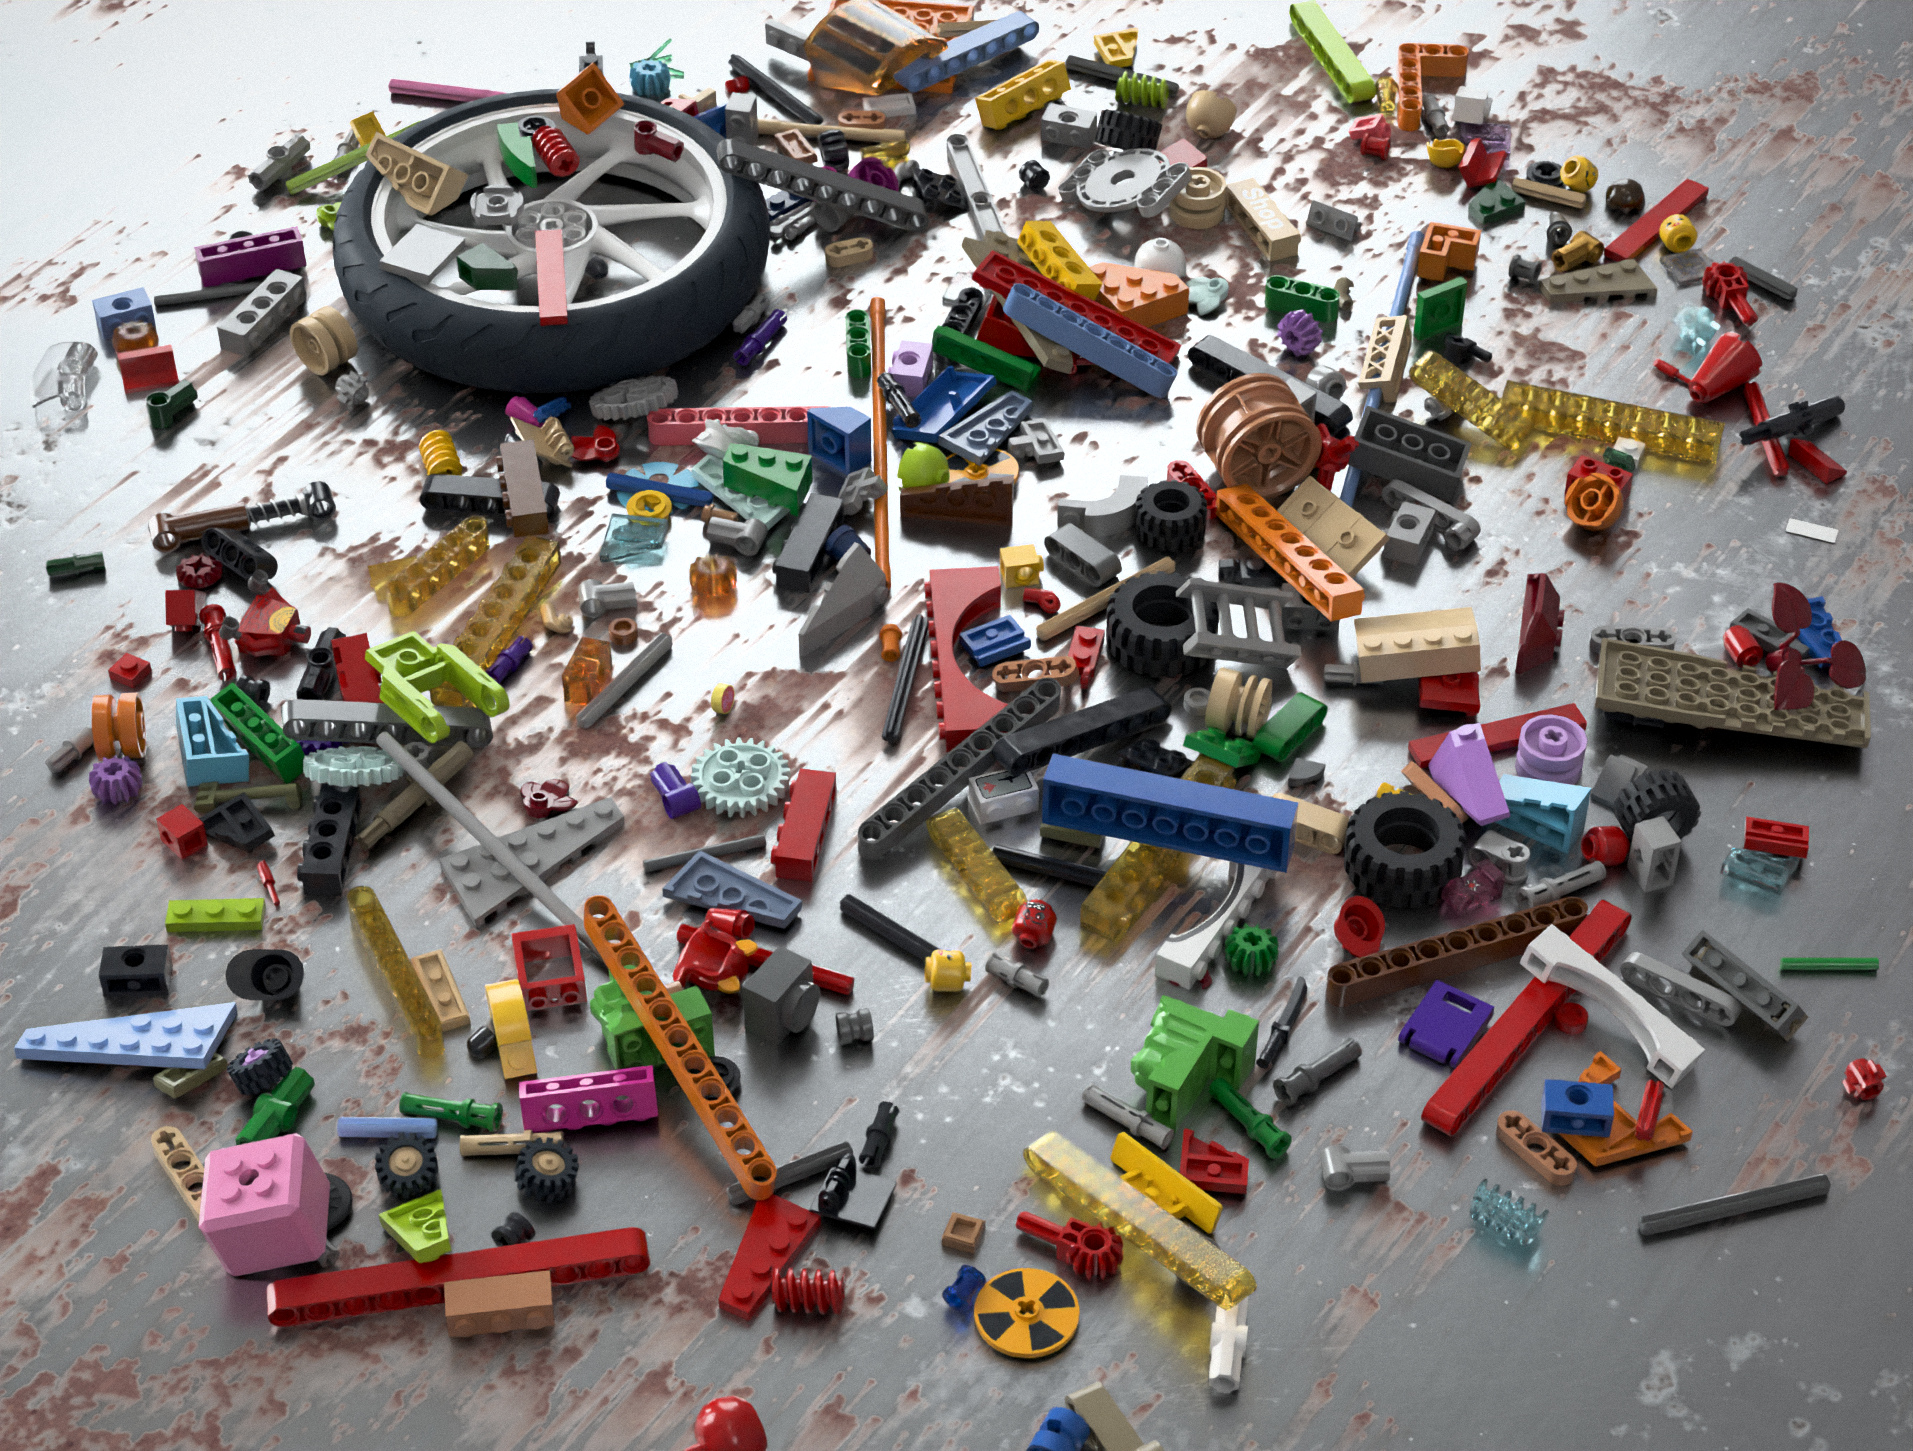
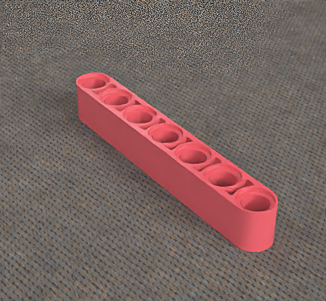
M830 406L658 409L659 411H650L647 415L648 439L652 444L658 446L696 445L692 442V439L705 431V421L707 419H720V425L726 424L727 427H741L745 430L755 431L759 436L758 444L808 443L807 410Z

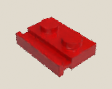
M1746 816L1743 849L1807 859L1809 826Z

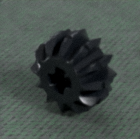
M830 129L819 133L818 148L823 166H830L837 172L848 169L850 159L844 133L840 129Z

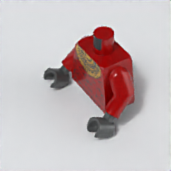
M260 569L255 572L254 577H250L248 588L253 592L261 591L263 595L255 597L240 623L234 617L227 616L222 622L219 634L225 640L235 639L234 643L237 644L239 653L251 654L254 657L265 655L283 656L287 654L294 641L305 644L309 642L311 627L300 624L298 609L288 603L273 587L269 588L266 585L268 575Z

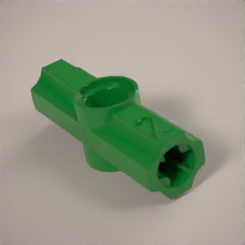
M297 1066L288 1071V1074L281 1079L271 1094L265 1092L258 1098L253 1109V1117L235 1139L236 1146L275 1138L281 1130L284 1132L288 1131L295 1123L298 1107L315 1086L314 1078L305 1069Z

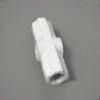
M1228 1287L1224 1291H1219L1216 1321L1212 1323L1209 1354H1212L1208 1380L1209 1386L1220 1393H1230L1233 1390L1239 1389L1242 1358H1245L1248 1326L1245 1325L1248 1314L1249 1295L1243 1293L1240 1288Z

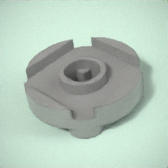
M507 185L487 186L483 188V193L477 196L476 192L472 195L470 199L471 214L480 226L501 224L513 226L518 223V217L524 211L523 195L520 192L518 195L514 192L513 187Z

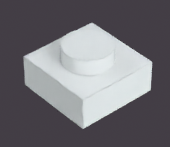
M1619 437L1611 452L1610 461L1637 468L1644 454L1646 443Z

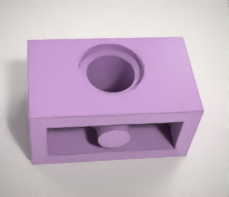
M901 340L898 351H893V367H888L887 372L893 375L897 383L902 384L907 397H917L927 386L933 367V344Z

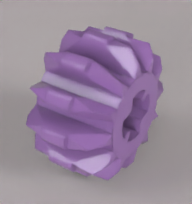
M1304 309L1286 314L1277 325L1279 331L1276 335L1282 338L1281 344H1285L1287 353L1293 351L1297 357L1310 354L1320 345V342H1322L1320 336L1323 330L1318 328L1319 321H1314L1313 314H1306Z
M116 754L112 759L103 757V762L94 763L93 770L89 772L92 794H94L95 798H99L103 804L112 801L116 806L122 800L128 803L129 797L138 796V791L142 788L143 780L140 767L136 761H131L129 756L121 759Z

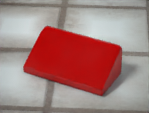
M1796 438L1791 439L1788 454L1825 484L1847 474V470L1810 441Z

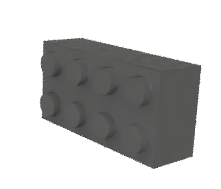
M1366 406L1354 436L1355 440L1359 441V447L1350 453L1348 465L1391 481L1395 479L1401 480L1429 495L1451 502L1472 443Z

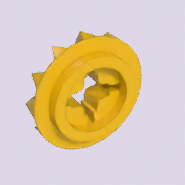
M645 490L633 495L627 502L626 509L629 519H633L636 525L644 523L648 527L650 523H655L659 526L661 520H668L669 513L672 512V504L669 497L664 493L655 490ZM645 505L649 507L651 510H654V512H649L648 510H645Z

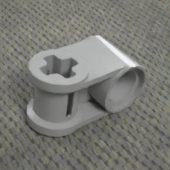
M1490 830L1485 832L1468 851V859L1475 868L1501 878L1507 883L1520 884L1526 881L1528 877L1526 862L1530 858L1529 848L1522 843L1502 836L1496 831Z

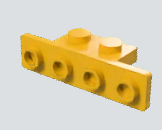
M1125 1132L1117 1135L1110 1159L1127 1173L1116 1178L1113 1187L1116 1192L1163 1227L1186 1216L1208 1234L1216 1230L1223 1206Z

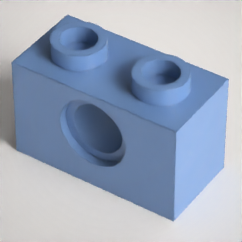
M144 287L92 300L95 319L104 339L156 326L152 303Z

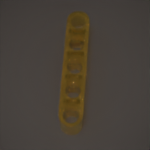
M1434 351L1425 352L1410 368L1409 375L1418 386L1503 447L1510 450L1517 449L1532 433L1533 425L1526 416Z
M480 516L466 518L390 580L385 587L390 614L396 617L410 615L484 554L490 547L486 519Z
M954 807L927 818L926 827L931 839L993 920L1001 924L1015 918L1018 907L1028 902L1023 890L961 811Z

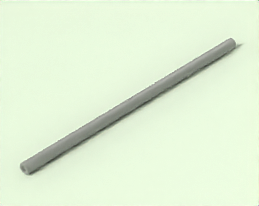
M387 731L379 734L376 743L564 925L575 924L577 938L606 965L585 931L584 921Z

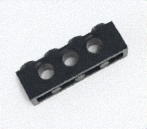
M322 783L319 796L314 797L313 811L315 815L314 818H309L308 821L309 840H304L303 842L304 861L299 863L297 868V879L303 883L305 895L342 896L362 810L359 784L357 787L352 785L341 787Z

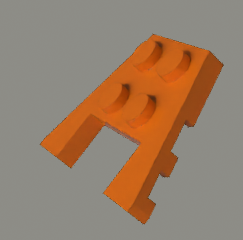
M1599 1051L1594 1056L1589 1068H1585L1578 1082L1610 1084L1620 1078L1621 1068L1602 1051ZM1613 1100L1614 1118L1610 1138L1558 1133L1596 1167L1686 1143L1691 1140L1693 1131L1673 1113H1669L1657 1121L1651 1141L1647 1142L1645 1139L1639 1141L1635 1137L1637 1120Z

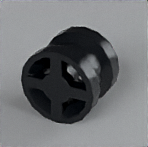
M1036 160L1026 161L1019 169V179L1027 184L1028 188L1032 191L1038 192L1044 189L1050 181L1049 171L1043 168Z
M242 675L237 681L236 686L260 708H263L270 695V683L263 679L256 681L250 675Z
M512 1212L505 1218V1224L497 1226L491 1235L497 1247L531 1242L536 1233L532 1224L524 1216Z

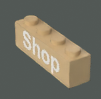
M1254 178L1227 184L1225 207L1267 259L1272 262L1298 255L1299 243H1301L1300 232L1291 224L1287 215L1281 212L1276 202L1267 195L1265 189Z

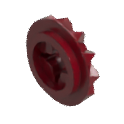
M204 552L200 556L191 554L190 559H181V564L176 566L177 580L182 585L190 588L210 586L217 582L223 573L221 562L212 555L206 556Z

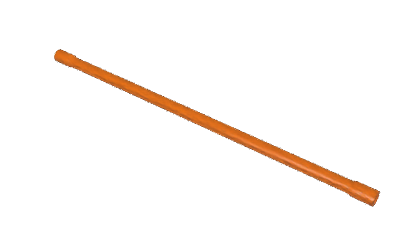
M877 296L870 300L873 464L875 476L880 475L881 479L888 486L886 399L883 396V390L878 386L879 383H877L878 376L886 372V302L882 297ZM887 489L885 495L874 499L875 563L886 574V587L889 590L891 588V567L889 565Z

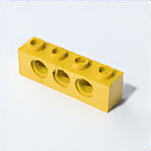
M1048 59L976 97L975 101L982 126L991 127L994 130L1003 129L1012 120L1022 119L1026 116L1027 112L1041 109L1045 106L1044 103L1061 98L1063 93L1071 90L1064 61Z
M1026 221L1017 243L1043 276L1095 301L1102 286L1101 281L1051 221Z

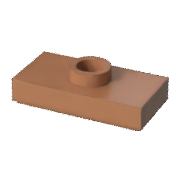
M798 129L774 135L776 145L785 156L809 164L818 162V154Z

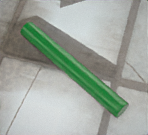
M1781 957L1780 969L1878 970L1879 959L1878 957Z

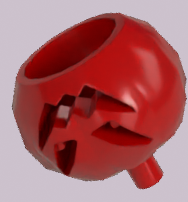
M731 1395L714 1398L702 1407L695 1421L694 1433L697 1443L683 1449V1451H766L768 1444L762 1422L751 1403L746 1399Z

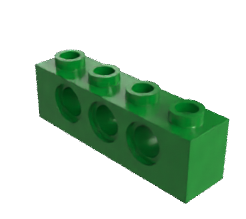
M233 682L209 699L223 718L225 727L232 731L236 738L281 781L288 784L303 773V759H305V755L300 744L294 739L286 737L283 729Z

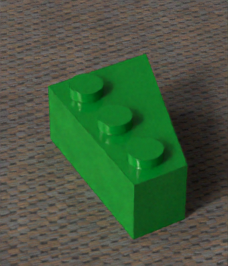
M730 443L722 460L724 486L751 498L755 496L768 500V505L775 508L778 505L790 509V514L798 517L801 505L804 503L812 484V455Z

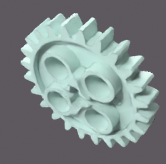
M738 737L735 744L725 739V746L721 747L719 744L714 743V751L704 749V757L697 756V764L692 765L691 783L697 789L701 802H706V809L716 806V814L718 815L724 810L728 811V817H731L734 812H739L741 818H744L746 811H750L756 816L758 808L767 812L768 803L777 806L778 798H785V790L790 788L788 760H783L782 752L775 753L774 745L765 748V741L763 740L755 745L753 738H750L747 743H742L741 738Z
M339 746L338 749L327 748L326 750H317V753L310 752L303 759V774H305V777H310L311 781L318 780V783L328 782V785L341 787L351 785L357 787L358 784L370 786V784L381 785L382 782L390 783L391 779L398 780L404 773V769L385 750H379V747L350 746L349 748Z

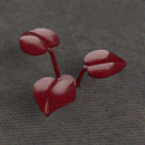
M1774 583L1771 607L1773 620L1776 626L1784 633H1793L1785 642L1779 644L1780 650L1769 653L1765 660L1768 671L1771 674L1777 672L1774 710H1799L1808 707L1812 703L1814 684L1811 677L1804 673L1805 668L1802 666L1829 663L1831 664L1829 675L1836 685L1846 689L1861 686L1866 680V666L1860 650L1852 642L1841 640L1834 643L1831 648V658L1802 660L1800 652L1789 647L1800 635V629L1810 626L1812 611L1807 598L1797 588L1786 583Z

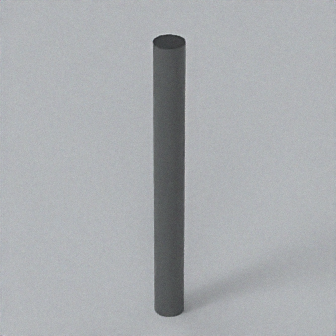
M260 282L154 295V304L159 306L249 294L260 285Z
M764 834L644 860V871L647 873L687 864L699 850L713 857L766 846V838Z

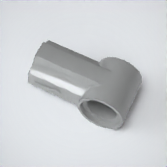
M712 517L708 525L707 540L735 546L741 554L753 556L760 549L768 534V529L761 520L756 518H750L745 523Z
M589 579L583 581L578 587L580 610L586 617H599L608 609L637 607L635 582L603 585L598 580Z
M1332 1145L1321 1151L1320 1159L1324 1182L1328 1189L1336 1191L1345 1190L1351 1187L1354 1182L1390 1181V1157L1387 1151L1350 1152L1347 1147L1342 1145Z

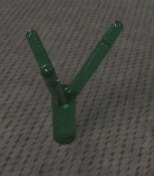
M668 38L649 57L629 62L630 68L634 66V63H641L642 60L664 61L672 58V54L657 57L672 42V38ZM668 66L671 73L682 76L685 74L682 70Z

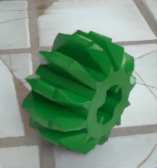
M1246 923L1242 929L1234 927L1233 932L1227 936L1225 941L1226 963L1231 964L1233 971L1243 970L1244 976L1249 972H1253L1257 977L1261 971L1270 972L1279 956L1277 937L1272 936L1270 928L1262 930L1259 923L1255 927H1250Z

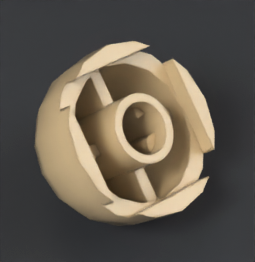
M1196 91L1193 93L1192 98L1189 99L1187 105L1186 121L1188 126L1201 138L1221 137L1230 130L1237 114V109L1233 102L1227 97H1224L1223 100L1216 97L1217 92Z

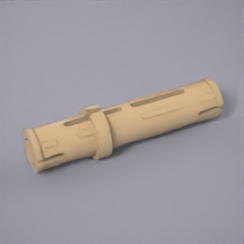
M524 1130V1133L461 1135L460 1154L461 1156L519 1154L522 1147L525 1148L526 1144L516 1143H528L529 1141L534 1143L536 1138H542L543 1143H546L547 1137L553 1138V1144H557L559 1140L564 1142L563 1132L533 1133L532 1130ZM506 1143H508L507 1145H487V1146H481L482 1144H506Z

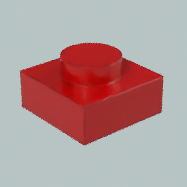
M126 653L108 670L110 679L134 689L152 669L150 662Z

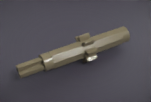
M458 741L426 770L444 785L473 758V751L465 742ZM410 775L405 778L409 785L375 816V820L355 837V841L361 845L363 850L369 849L385 833H390L424 802L427 806L436 802Z

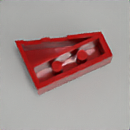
M367 633L331 640L342 700L346 702L384 703L380 699L381 686H379V683H382L381 673L365 660L366 650L370 648Z

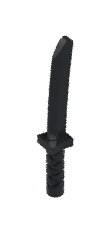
M1298 977L1278 1023L1274 1021L1272 1024L1268 1043L1256 1061V1064L1262 1069L1268 1068L1282 1042L1287 1044L1289 1041L1291 1026L1308 989L1304 977Z

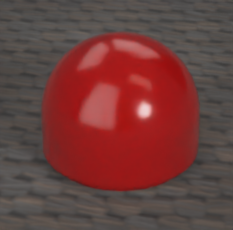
M746 75L725 81L724 83L726 91L731 94L732 92L744 94L750 87Z

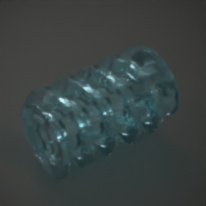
M1484 1179L1477 1187L1472 1198L1470 1218L1474 1221L1482 1218V1224L1485 1227H1490L1494 1224L1495 1232L1503 1233L1506 1231V1236L1510 1240L1518 1237L1519 1244L1522 1246L1530 1244L1541 1232L1547 1220L1549 1210L1544 1209L1538 1216L1535 1214L1536 1203L1533 1202L1527 1209H1524L1525 1197L1520 1196L1513 1203L1511 1202V1190H1508L1501 1197L1499 1196L1500 1185L1495 1184L1489 1191L1487 1190L1488 1179Z

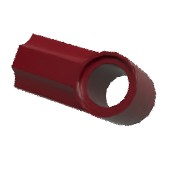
M642 120L634 125V150L638 154L650 155L654 153L673 162L680 159L684 150V142L658 131L657 125L653 121Z

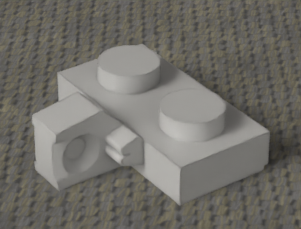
M1046 418L1021 422L1020 431L1022 435L1008 439L1007 451L1014 458L1034 455L1038 464L1061 461L1065 458V451Z
M870 467L848 474L837 497L844 499V515L857 513L862 508L863 500L866 501L869 497L877 499L885 495L888 486L881 479L880 475L875 476Z

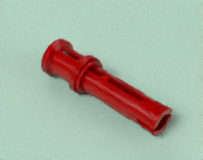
M218 604L207 605L199 613L200 621L205 626L203 631L204 638L211 644L218 678L223 680L224 675V681H231L237 676V671L229 642L222 639L219 634L222 622L226 617L225 609Z

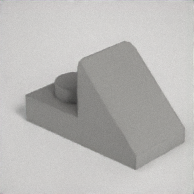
M1622 754L1618 758L1610 755L1594 786L1591 798L1614 808V801L1619 797L1618 793L1621 789L1626 788V784L1631 780L1637 779V776L1647 774L1648 766Z

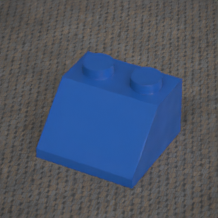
M851 406L810 408L807 410L808 451L810 455L847 476L860 470L872 461L871 417Z

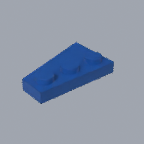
M1823 596L1807 599L1812 611V620L1808 628L1800 629V635L1797 639L1802 644L1810 647L1809 655L1812 659L1831 658V648L1834 643L1842 640L1841 636L1832 627L1833 618L1830 613L1825 611L1824 606L1826 602ZM1829 663L1818 664L1820 668L1831 666Z

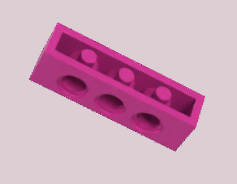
M653 1065L519 1082V1100L524 1130H532L533 1133H547L551 1130L564 1128L576 1130L595 1124L612 1125L618 1121L626 1120L645 1121L651 1117L658 1116ZM622 1095L629 1097L626 1100L616 1099L617 1097ZM586 1100H594V1101H596V1102L593 1103V1104H584V1103H582V1102H584V1101H586ZM553 1104L562 1105V1107L558 1109H553L549 1106Z

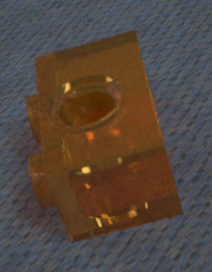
M582 636L562 674L565 702L586 706L600 693L613 668L609 641Z

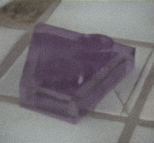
M1461 122L1460 142L1468 147L1472 139L1481 138L1487 154L1505 150L1507 153L1505 160H1510L1511 125Z

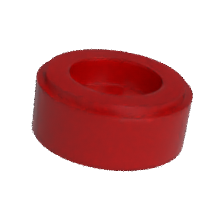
M1568 1002L1561 1004L1556 1009L1554 1023L1560 1031L1566 1034H1579L1586 1029L1588 1012L1583 1006Z

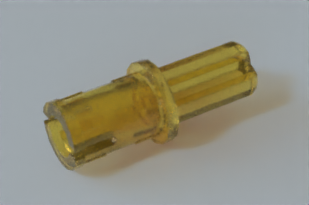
M907 139L893 142L882 141L880 145L861 148L860 158L862 160L867 157H875L888 161L896 156L908 155L910 153V145Z

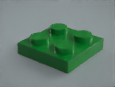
M1463 277L1418 293L1413 336L1418 341L1463 324L1468 284Z
M1209 727V730H1198V732L1186 734L1183 743L1184 747L1236 768L1257 763L1261 754L1260 750L1253 748L1252 742L1242 738L1230 739L1225 737V731L1214 727Z

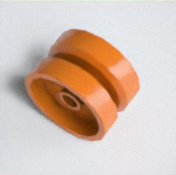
M138 692L122 693L118 700V706L114 697L110 694L95 695L93 697L92 733L95 752L99 761H103V757L112 759L115 754L119 756L120 748L123 755L129 756L130 759L144 758L146 752V722L142 699Z

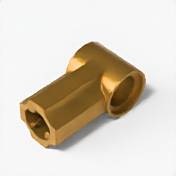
M1581 230L1573 236L1569 244L1552 252L1551 260L1555 265V269L1562 273L1585 260L1590 263L1596 262L1602 256L1605 245L1586 231Z

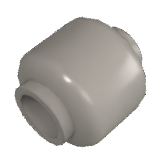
M1326 365L1314 368L1306 379L1307 384L1337 400L1343 396L1346 389L1345 377L1339 371Z

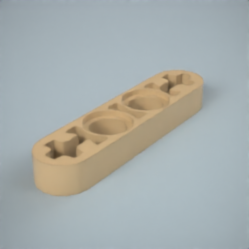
M172 1126L161 1127L151 1137L154 1154L199 1222L202 1190L190 1192L187 1189L194 1183H203L205 1168L177 1128ZM168 1141L170 1144H173L174 1150L170 1152L164 1142ZM179 1161H189L191 1163L186 1169L177 1170L173 1168Z

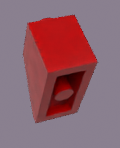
M165 590L166 625L175 627V632H192V626H201L202 622L200 621L199 613L205 606L206 592L198 590Z

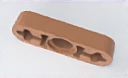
M1059 656L1004 662L994 668L992 677L1000 691L1013 692L1027 690L1036 681L1046 677L1057 680L1061 687L1068 686L1076 682L1079 677V670L1072 657ZM1032 671H1043L1037 678L1028 677Z
M1411 761L1401 770L1405 778L1421 794H1425L1430 800L1435 798L1441 801L1443 807H1449L1462 824L1469 818L1461 807L1416 763Z
M1509 1110L1500 1114L1496 1135L1504 1144L1550 1183L1565 1186L1574 1180L1577 1162L1570 1153L1545 1132H1542L1538 1126L1522 1113ZM1537 1143L1542 1145L1545 1150L1537 1153L1529 1150L1527 1146Z

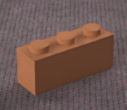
M550 1270L444 1282L445 1315L449 1337H469L476 1334L505 1333L511 1330L540 1329L547 1326H555Z

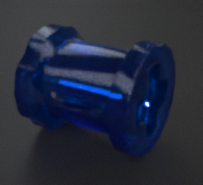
M962 1265L957 1271V1278L953 1284L943 1290L942 1296L944 1301L957 1311H968L972 1305L971 1299L977 1291H980L985 1286L986 1278L975 1267Z

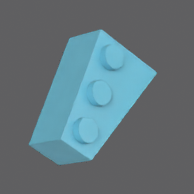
M208 697L176 698V729L187 787L217 781L219 784L248 782L249 754L238 745L235 734L232 731L229 732L225 727L223 718Z
M1503 774L1499 782L1511 817L1495 821V823L1568 854L1584 832L1591 788Z

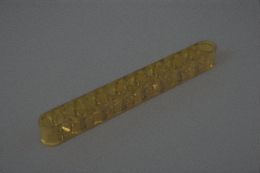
M1049 1131L1023 1150L1024 1159L1031 1170L1109 1227L1113 1226L1117 1233L1220 1308L1229 1311L1257 1290L1256 1281L1246 1267L1058 1133Z

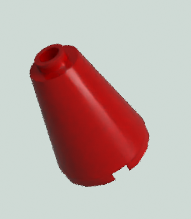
M1727 332L1722 334L1688 385L1689 394L1696 402L1708 403L1756 378L1761 373L1759 368L1762 366V360L1755 347L1748 340L1743 343L1737 339L1741 336L1737 333Z

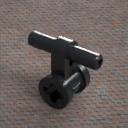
M1450 332L1445 334L1444 342L1446 348L1444 354L1439 359V364L1451 370H1460L1464 363L1463 359L1471 356L1486 363L1491 361L1492 353L1477 346L1475 341L1456 336Z

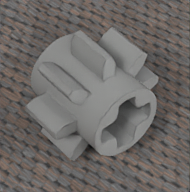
M353 371L342 375L336 382L335 390L340 393L337 399L351 407H354L355 404L363 403L369 395V388L365 386L368 379L360 374L357 375Z

